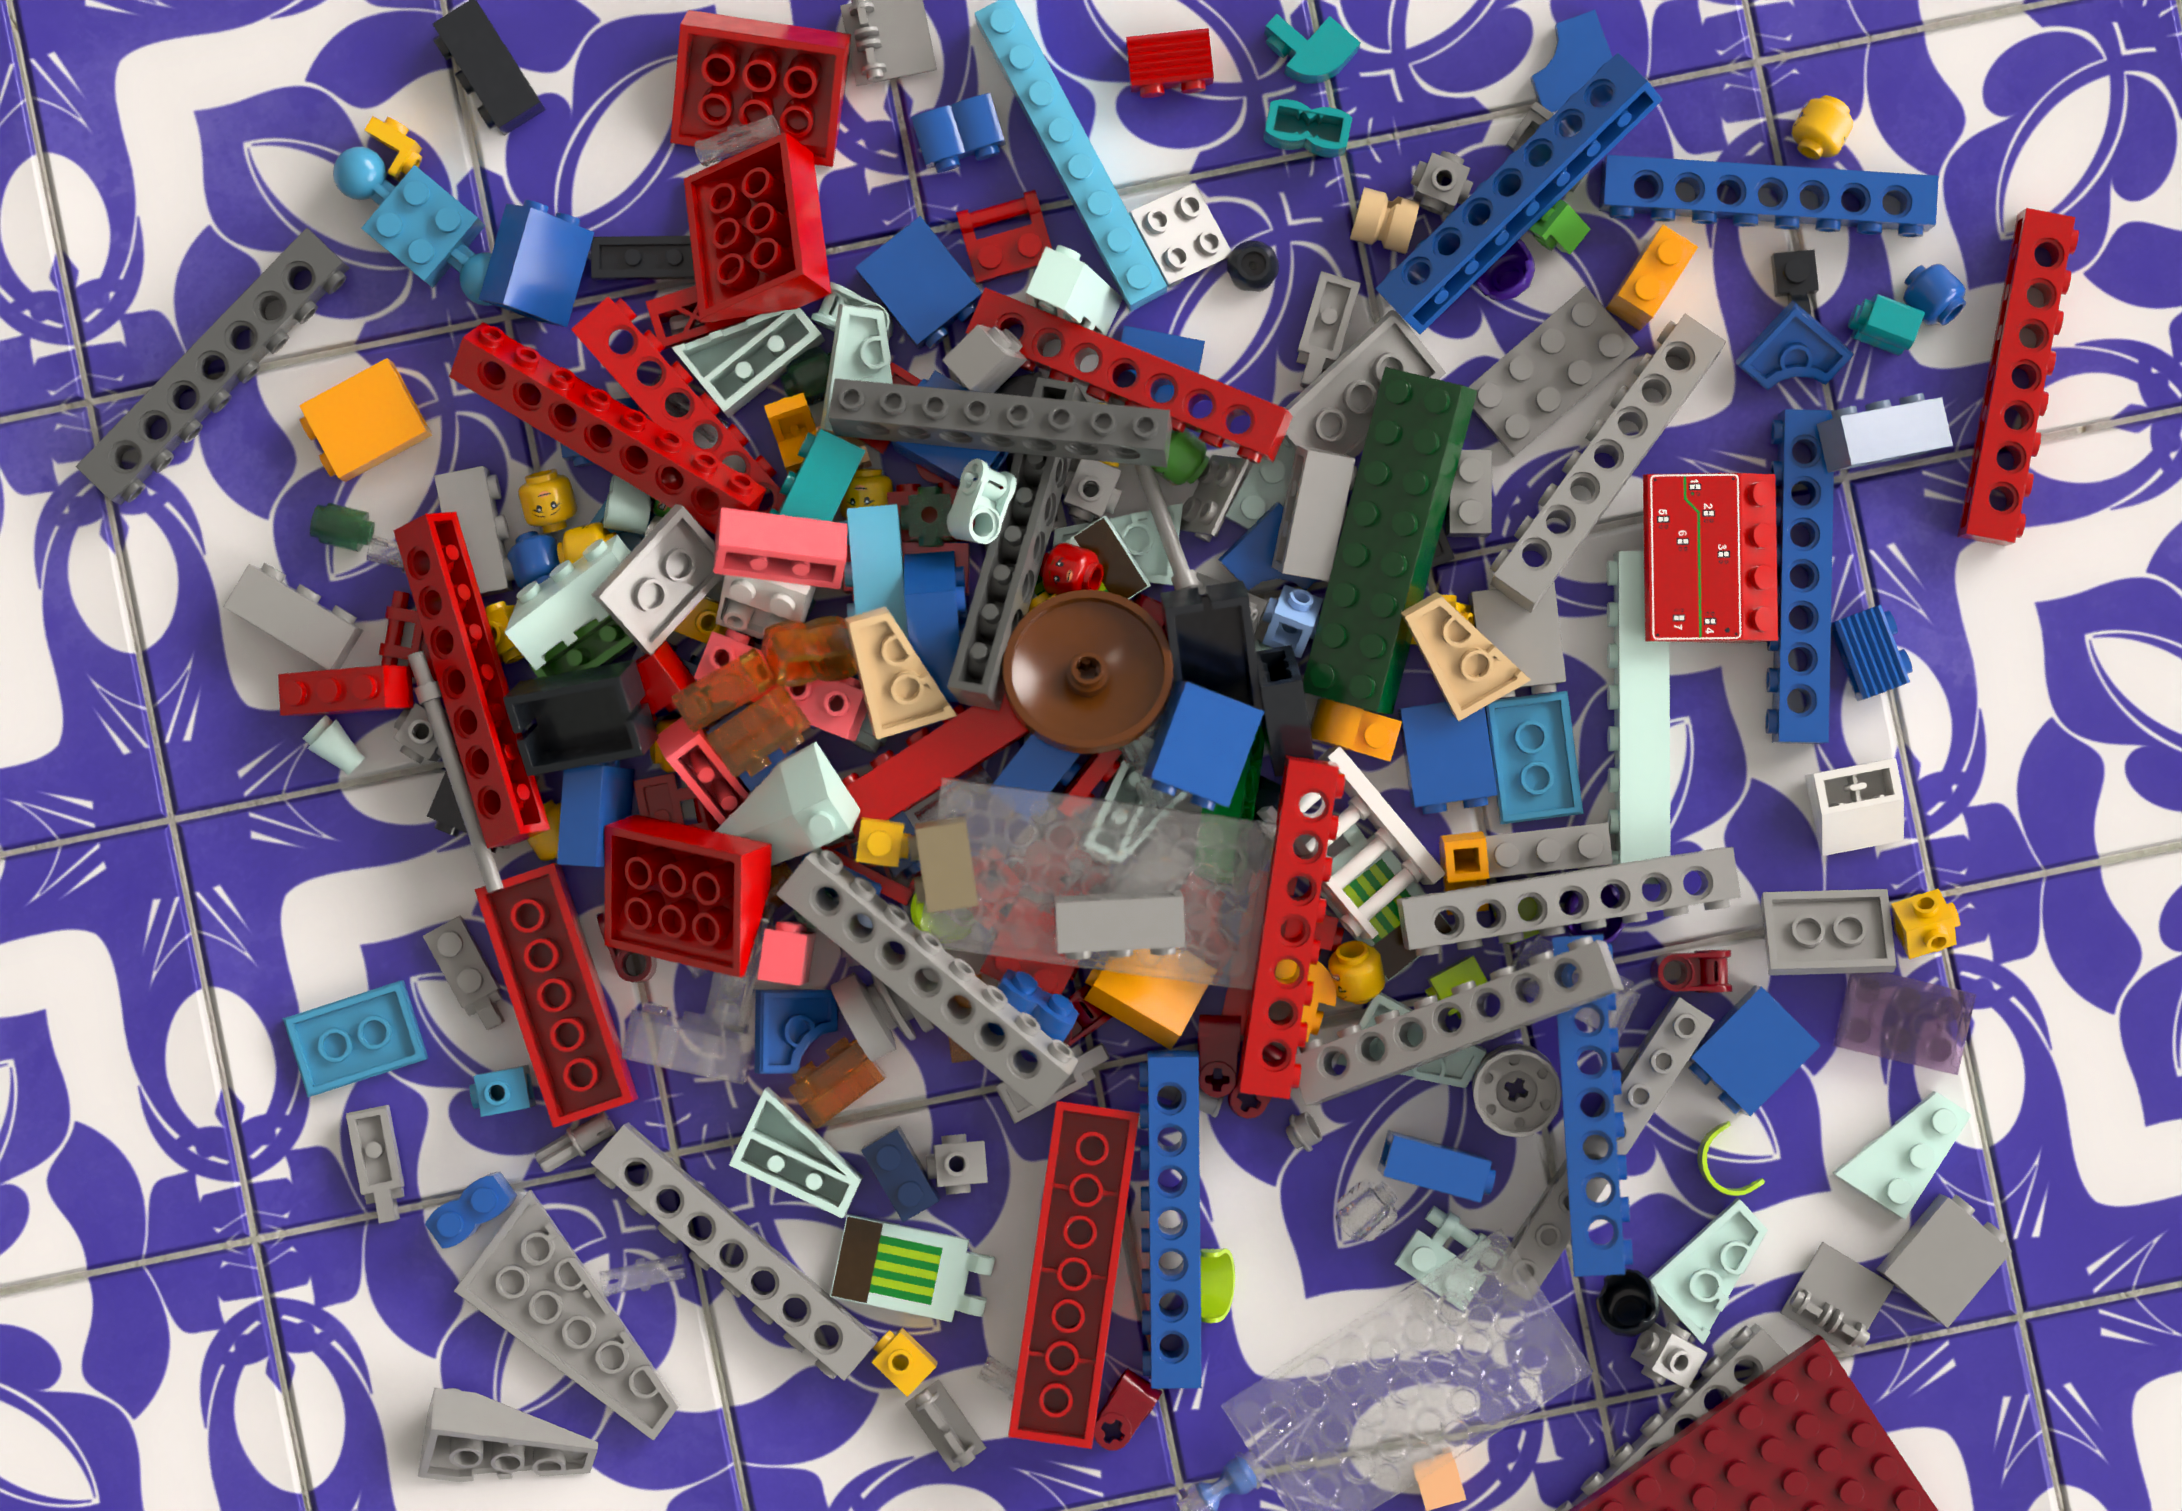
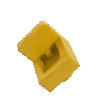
M372 116L364 130L373 139L398 153L388 170V174L400 182L414 165L419 167L422 156L419 153L422 147L415 140L406 136L409 129L388 116L384 122Z

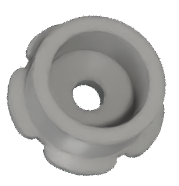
M1308 1112L1298 1116L1290 1115V1125L1286 1127L1289 1140L1296 1149L1303 1146L1306 1151H1312V1146L1322 1141V1136L1316 1122Z

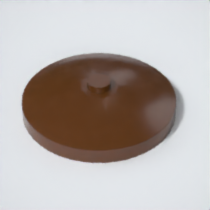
M1099 590L1066 592L1051 597L1034 607L1023 617L1012 632L1003 660L1004 688L1015 716L1031 734L1055 748L1074 753L1093 754L1108 752L1124 747L1144 735L1163 713L1173 682L1172 654L1166 636L1158 623L1146 610L1131 600L1117 594Z

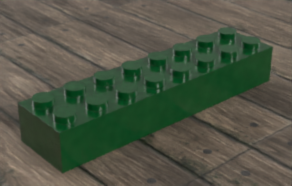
M1385 367L1303 679L1304 693L1377 713L1393 714L1412 640V634L1400 612L1423 600L1477 394L1476 390L1463 385Z

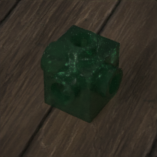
M919 487L918 495H908V505H901V530H909V538L911 541H918L919 547H943L944 540H953V536L947 528V517L953 505L951 494H943L942 487ZM926 508H934L938 513L937 519L932 523L922 520V512Z

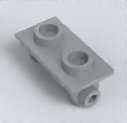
M939 1380L905 1403L952 1472L960 1466L963 1468L971 1463L977 1454L987 1448Z

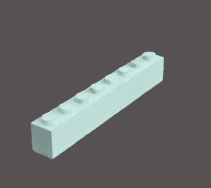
M1618 551L1614 553V561L1607 562L1606 570L1607 585L1614 586V602H1608L1607 626L1614 627V643H1608L1607 666L1608 668H1614V685H1608L1607 689L1608 710H1614V726L1608 727L1607 745L1608 751H1615V768L1608 769L1607 778L1608 792L1615 793V809H1609L1608 811L1609 834H1615V851H1612L1613 864L1610 865L1671 856L1669 642H1645L1644 551ZM1650 877L1643 884H1659V882L1655 878Z

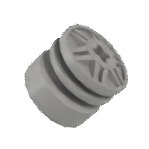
M852 973L830 986L846 1022L870 1061L874 1062L896 1050L895 1039L891 1030L897 1027L910 1041L916 1039V1034L910 1023L911 1019L915 1018L925 1033L935 1028L931 1021L874 974L871 973L874 983L866 986L856 973Z
M1519 1043L1497 1047L1483 1057L1474 1073L1472 1081L1476 1110L1484 1123L1499 1134L1514 1138L1534 1135L1546 1128L1558 1113L1562 1097L1559 1077L1548 1057L1534 1047ZM1517 1078L1523 1079V1088L1527 1090L1525 1094L1517 1093L1514 1098L1509 1097V1090L1505 1086L1507 1081L1514 1083Z

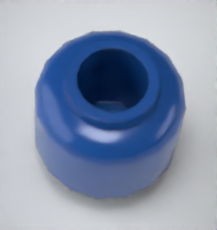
M1934 264L1928 268L1920 265L1905 279L1904 283L1908 287L1903 296V301L1908 306L1924 311L1925 315L1922 321L1927 325L1940 323L1944 326L1948 324L1966 305V301L1963 299L1966 293L1964 285L1942 264Z
M537 531L526 532L518 536L515 540L516 544L511 547L507 554L515 582L521 590L531 582L536 581L538 584L550 578L549 574L560 564L557 553V540L550 535H539Z

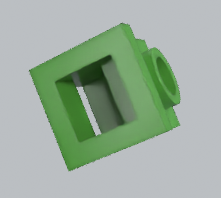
M1561 199L1529 229L1530 232L1534 233L1532 235L1533 238L1546 249L1552 251L1556 246L1561 252H1566L1571 255L1591 230L1570 205Z

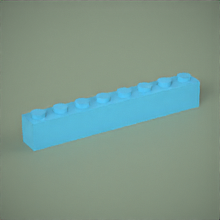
M998 0L975 12V21L1129 311L1132 312L1167 293L1165 280L1015 0Z

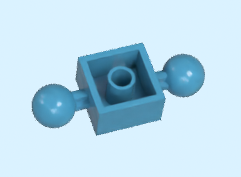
M353 147L339 155L334 164L333 178L340 192L355 200L371 198L379 205L378 209L362 226V230L430 287L434 288L452 266L460 273V286L469 300L483 306L492 305L479 300L492 253L475 254L468 248L486 226L477 216L416 165L410 169L395 187L386 180V166L382 158L375 151L366 147Z

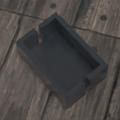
M1243 580L1206 586L1207 594L1203 595L1199 594L1197 587L1160 593L1165 636L1169 643L1173 660L1172 690L1177 680L1185 681L1263 711L1250 600Z
M635 660L519 681L506 694L503 701L514 733L522 732L534 718L537 721L516 741L527 776L643 756L659 737L649 704H640V701L646 694Z

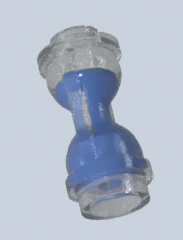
M1252 1449L1243 1454L1239 1451L1235 1454V1458H1232L1225 1464L1222 1474L1216 1482H1197L1190 1485L1187 1489L1185 1487L1181 1488L1179 1493L1182 1498L1176 1503L1181 1511H1217L1219 1503L1225 1495H1243L1249 1493L1254 1488L1258 1490L1262 1487L1261 1482L1269 1478Z

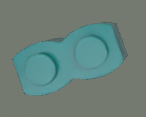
M1275 100L1270 102L1263 140L1271 146L1280 149L1295 150L1304 147L1307 151L1317 156L1326 158L1340 157L1344 155L1347 147L1352 117L1336 108L1320 107L1311 110L1305 104L1295 100Z
M1875 294L1871 300L1864 299L1861 306L1858 304L1855 306L1848 323V328L1853 329L1852 339L1900 356L1904 350H1909L1913 345L1925 312Z

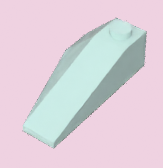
M814 742L780 760L761 784L754 788L746 800L715 832L770 843L772 866L816 850L851 832L861 810L818 744Z

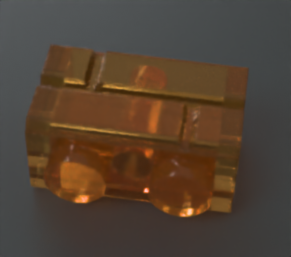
M753 647L674 694L672 699L686 724L694 733L712 721L719 719L761 695L776 684L758 650Z
M780 685L708 734L707 739L717 754L722 757V761L732 776L736 778L747 771L750 777H753L772 764L767 757L779 748L785 755L804 742L805 739L801 733L811 727L800 707L796 705V701L792 698L787 688Z
M844 1036L825 1050L830 1057L817 1067L810 1061L799 1069L797 1073L791 1075L796 1082L789 1087V1090L817 1128L887 1078L876 1061L872 1062L869 1060L857 1039L849 1042Z

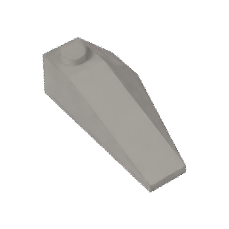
M434 1388L427 1414L418 1477L466 1482L474 1481V1474L497 1473L498 1479H510L513 1472L533 1470L539 1476L590 1473L598 1450V1442L478 1393L461 1391L456 1388Z

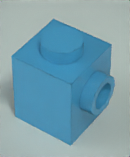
M529 1065L475 1075V1084H470L469 1087L472 1106L474 1109L480 1108L481 1117L536 1106Z

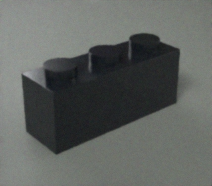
M469 0L433 23L439 34L433 41L446 60L454 57L461 69L455 75L468 95L474 91L478 95L483 105L478 107L477 110L490 130L497 126L505 136L546 110L477 0Z

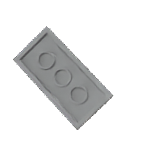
M1585 286L1468 387L1477 391L1472 411L1510 455L1515 457L1634 354L1639 347Z
M1390 310L1285 407L1293 418L1284 438L1295 451L1297 445L1343 453L1355 458L1364 449L1385 367L1438 380L1446 372L1398 312Z

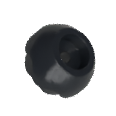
M1245 241L1236 246L1227 261V271L1234 285L1240 290L1260 292L1267 289L1277 277L1279 261L1273 249L1267 244L1260 241ZM1251 262H1255L1257 264V268L1251 269L1249 267V264Z

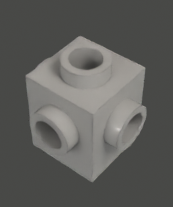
M1442 151L1438 155L1432 152L1428 163L1419 161L1410 183L1418 186L1413 199L1419 201L1420 207L1439 215H1442L1443 212L1450 214L1455 208L1456 203L1462 204L1468 198L1474 183L1467 180L1471 168L1464 166V159L1453 153ZM1439 174L1451 179V184L1448 186L1439 185L1436 176Z
M1081 459L1076 472L1069 469L1062 492L1066 495L1064 505L1071 507L1068 514L1089 523L1092 522L1094 517L1102 518L1106 511L1113 514L1122 494L1121 490L1116 489L1121 476V470L1099 461ZM1088 486H1094L1099 492L1094 497H1088L1083 493V490Z
M415 703L414 708H405L394 725L398 732L393 739L403 744L399 751L420 764L424 758L437 762L441 754L424 705ZM443 709V710H444V713H445V716H446V719H447V722H448V725H449V728H450V731H451V733H452V736H453V739H454V742H455V738H454L453 731H452V728H451V725H450V721H449V718H448L447 711H446L445 709ZM421 724L427 725L429 729L428 736L423 740L416 737V732Z
M966 1134L941 1136L942 1144L933 1145L934 1154H926L928 1179H936V1187L945 1186L946 1195L971 1193L970 1184L988 1183L984 1141L967 1142ZM954 1156L959 1157L963 1161V1168L960 1172H953L949 1167V1161Z
M1669 1321L1666 1328L1654 1322L1650 1329L1643 1332L1639 1336L1636 1347L1630 1357L1643 1364L1644 1367L1641 1373L1657 1383L1663 1385L1665 1380L1669 1379L1688 1389L1708 1353L1688 1341L1691 1333Z

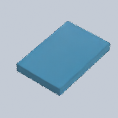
M1568 691L1498 699L1485 706L1497 788L1496 798L1500 824L1583 814Z
M404 980L283 1018L307 1097L429 1059Z

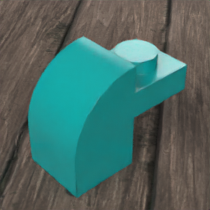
M1277 13L1265 26L1264 35L1268 37L1266 44L1272 51L1282 58H1285L1286 55L1292 58L1286 65L1284 74L1293 80L1308 84L1324 82L1336 76L1358 52L1361 44L1331 16L1324 21L1309 40L1305 39Z

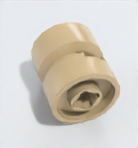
M1364 187L1350 240L1373 245L1379 240L1382 241L1384 249L1406 254L1420 202L1400 196L1396 197L1393 201H1389L1385 192Z

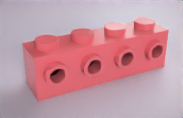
M727 628L725 636L712 631L696 670L695 679L842 738L856 741L867 713L860 680L841 673L839 681L824 675L827 667L804 658L801 665L794 664L786 660L789 652L765 643L763 650H759L748 645L751 637Z

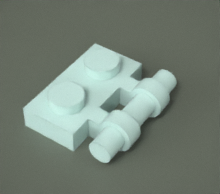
M1433 1206L1426 1215L1425 1220L1436 1226V1231L1430 1238L1419 1229H1416L1394 1261V1264L1464 1311L1487 1278L1486 1275L1474 1268L1475 1264L1482 1258L1495 1266L1503 1252L1491 1245V1239L1483 1233L1477 1235L1459 1223L1461 1218L1451 1211L1446 1214L1436 1206ZM1449 1237H1452L1468 1248L1462 1259L1443 1246Z

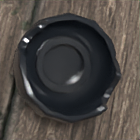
M1625 1268V1274L1605 1276L1603 1289L1599 1296L1596 1297V1307L1601 1323L1615 1335L1635 1337L1650 1329L1656 1321L1660 1310V1302L1655 1286L1638 1270Z

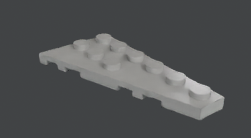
M529 1190L454 1292L654 1441L680 1404L533 1191Z

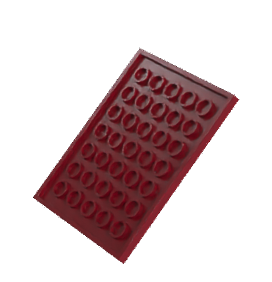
M1818 1334L1569 1511H1938V1509L1825 1340Z

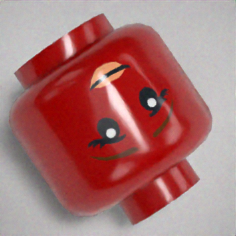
M1060 543L1050 553H1045L1039 576L1042 577L1045 591L1051 595H1059L1077 590H1099L1103 580V566L1099 564L1096 553L1091 550L1068 543Z

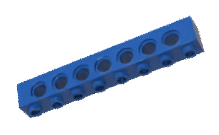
M1617 53L1610 61L1604 63L1578 92L1572 94L1548 121L1542 123L1536 132L1517 151L1511 153L1500 168L1486 181L1479 184L1475 192L1456 210L1452 211L1427 239L1421 241L1397 268L1391 270L1375 289L1418 334H1421L1663 99L1648 80Z
M1607 155L1602 161L1599 211L1609 212V217L1614 219H1633L1634 213L1651 214L1650 219L1659 222L1675 221L1676 216L1692 217V223L1716 224L1717 218L1733 219V225L1739 227L1758 226V221L1774 222V228L1785 230L1799 229V224L1816 225L1815 230L1820 232L1841 231V226L1857 227V233L1865 235L1882 234V229L1898 230V236L1922 237L1923 231L1928 232L1936 225L1939 176ZM1639 180L1649 182L1654 189L1653 198L1642 199L1638 197L1634 191V183ZM1687 183L1691 185L1695 191V199L1691 202L1680 200L1675 192L1676 184ZM1726 185L1735 191L1736 202L1734 204H1724L1718 199L1717 188L1719 186ZM1769 188L1773 190L1777 196V205L1774 207L1764 206L1758 198L1759 189ZM1801 191H1811L1817 196V209L1810 210L1801 204ZM1850 193L1857 197L1860 204L1858 212H1849L1844 209L1841 204L1842 194ZM1884 196H1893L1899 201L1901 210L1898 215H1892L1885 211L1882 204Z
M1785 409L1778 414V420H1773L1771 425V443L1777 444V461L1771 462L1770 474H1775L1777 486L1778 641L1767 642L1768 651H1773V668L1767 669L1766 689L1767 692H1773L1772 709H1767L1765 729L1767 734H1772V743H1829L1834 472L1828 473L1817 424L1833 419L1831 412L1834 410ZM1795 443H1803L1810 449L1811 458L1808 464H1801L1793 458L1792 448ZM1795 484H1802L1808 488L1810 500L1807 505H1799L1792 499L1791 490ZM1794 525H1801L1807 529L1809 542L1805 547H1799L1791 540L1790 532ZM1794 566H1800L1808 573L1809 580L1805 588H1797L1791 583L1790 571ZM1794 607L1803 609L1807 614L1808 622L1803 630L1795 629L1789 622V613ZM1794 648L1803 651L1807 657L1806 667L1801 672L1792 669L1788 663V655ZM1792 690L1802 692L1806 698V706L1800 713L1793 712L1787 704L1788 695Z
M1603 934L1552 937L1553 955L1555 957L1568 952L1567 944L1584 937L1591 936L1593 942L1597 940L1604 941ZM1609 943L1607 945L1613 959L1612 943ZM1573 964L1567 965L1561 973L1562 982L1568 988L1574 986L1572 975L1577 968ZM1615 993L1557 1014L1574 1277L1625 1274V1265H1633L1632 1240L1623 1239L1622 1222H1630L1629 1197H1620L1619 1180H1627L1626 1154L1617 1153V1138L1625 1137L1623 1112H1615L1614 1095H1622L1620 1070H1612L1611 1053H1619L1618 1028H1609L1608 1011H1616ZM1592 1009L1598 1014L1600 1023L1595 1031L1585 1033L1576 1027L1575 1016L1580 1010ZM1591 1050L1600 1055L1602 1068L1598 1073L1586 1075L1578 1068V1057L1584 1051ZM1591 1092L1601 1095L1605 1101L1603 1113L1594 1118L1586 1116L1580 1108L1582 1097ZM1600 1135L1606 1140L1608 1150L1603 1158L1593 1160L1585 1155L1583 1143L1587 1137ZM1602 1177L1609 1182L1611 1191L1606 1200L1594 1202L1588 1198L1586 1185L1592 1178ZM1596 1220H1606L1613 1227V1236L1605 1244H1596L1589 1237V1227Z
M1198 1050L1147 1051L1148 1062H1139L1140 1087H1148V1104H1140V1129H1148V1145H1140L1141 1170H1149V1186H1141V1212L1149 1211V1227L1141 1228V1253H1150V1269H1142V1294H1150V1310H1142V1335H1150L1151 1351H1142L1143 1376H1151V1389L1202 1388ZM1165 1086H1174L1181 1092V1097L1176 1103L1166 1105L1157 1098L1159 1090ZM1173 1127L1177 1129L1182 1135L1180 1141L1173 1146H1166L1160 1143L1157 1137L1164 1128ZM1166 1169H1175L1181 1174L1182 1179L1176 1186L1166 1187L1159 1182L1158 1177ZM1168 1210L1178 1212L1182 1216L1181 1223L1174 1228L1162 1226L1158 1219L1163 1212ZM1166 1252H1176L1183 1260L1177 1268L1166 1269L1159 1263V1259ZM1167 1293H1176L1183 1299V1302L1179 1308L1167 1310L1160 1305V1299ZM1175 1334L1182 1338L1183 1344L1175 1351H1168L1160 1345V1341L1166 1335Z

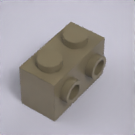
M965 816L915 823L916 835L908 836L911 861L920 860L922 876L914 878L917 902H926L927 913L979 906Z

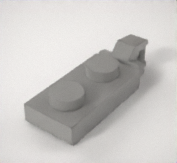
M1321 271L1297 350L1299 354L1296 362L1306 365L1300 383L1301 387L1307 388L1321 375L1322 370L1325 371L1339 358L1361 283Z
M458 916L423 935L459 1004L465 1009L468 1016L477 1013L486 1030L493 1029L505 1022L495 1002L503 998L499 991L501 987L462 916Z
M1103 1043L1085 1052L1082 1051L1079 1044L1070 1048L1073 1052V1057L1079 1062L1070 1076L1041 1109L1088 1085V1081L1096 1078L1092 1068L1110 1059ZM1004 1081L995 1086L1014 1124L1039 1111Z
M384 1105L346 1113L360 1193L365 1196L366 1204L375 1203L379 1224L399 1220L397 1198L405 1197L403 1188L405 1185L390 1106Z

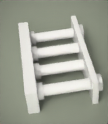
M1340 746L1332 747L1323 753L1318 760L1336 762L1338 764L1339 773L1345 774L1344 791L1351 798L1348 801L1349 807L1338 815L1339 823L1336 839L1360 818L1362 820L1368 818L1377 831L1374 833L1376 838L1330 877L1329 882L1322 881L1321 890L1343 915L1340 918V922L1353 937L1357 938L1360 935L1362 939H1373L1379 933L1369 921L1412 882H1421L1423 885L1435 884L1445 875V871ZM1317 793L1305 794L1299 803L1300 811L1306 812L1321 796ZM1273 806L1262 807L1256 812L1263 820L1260 826L1273 841L1277 811ZM1297 837L1293 844V851L1298 855L1311 853L1315 847V838L1313 837L1307 844H1304ZM1328 840V846H1330L1334 841ZM1386 850L1389 852L1394 850L1404 861L1401 864L1402 870L1357 908L1342 889Z

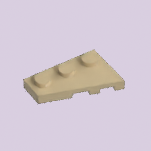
M1438 592L1400 612L1450 710L1458 721L1531 681L1529 677Z
M886 607L845 618L872 733L876 739L957 716Z

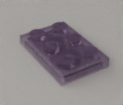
M1885 972L1850 973L1833 1046L1958 1075L1976 994Z

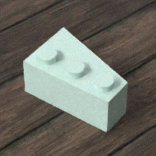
M1057 245L1056 250L1046 247L1026 291L1027 304L1107 336L1123 298L1091 268L1079 260L1081 256L1079 253L1061 245Z

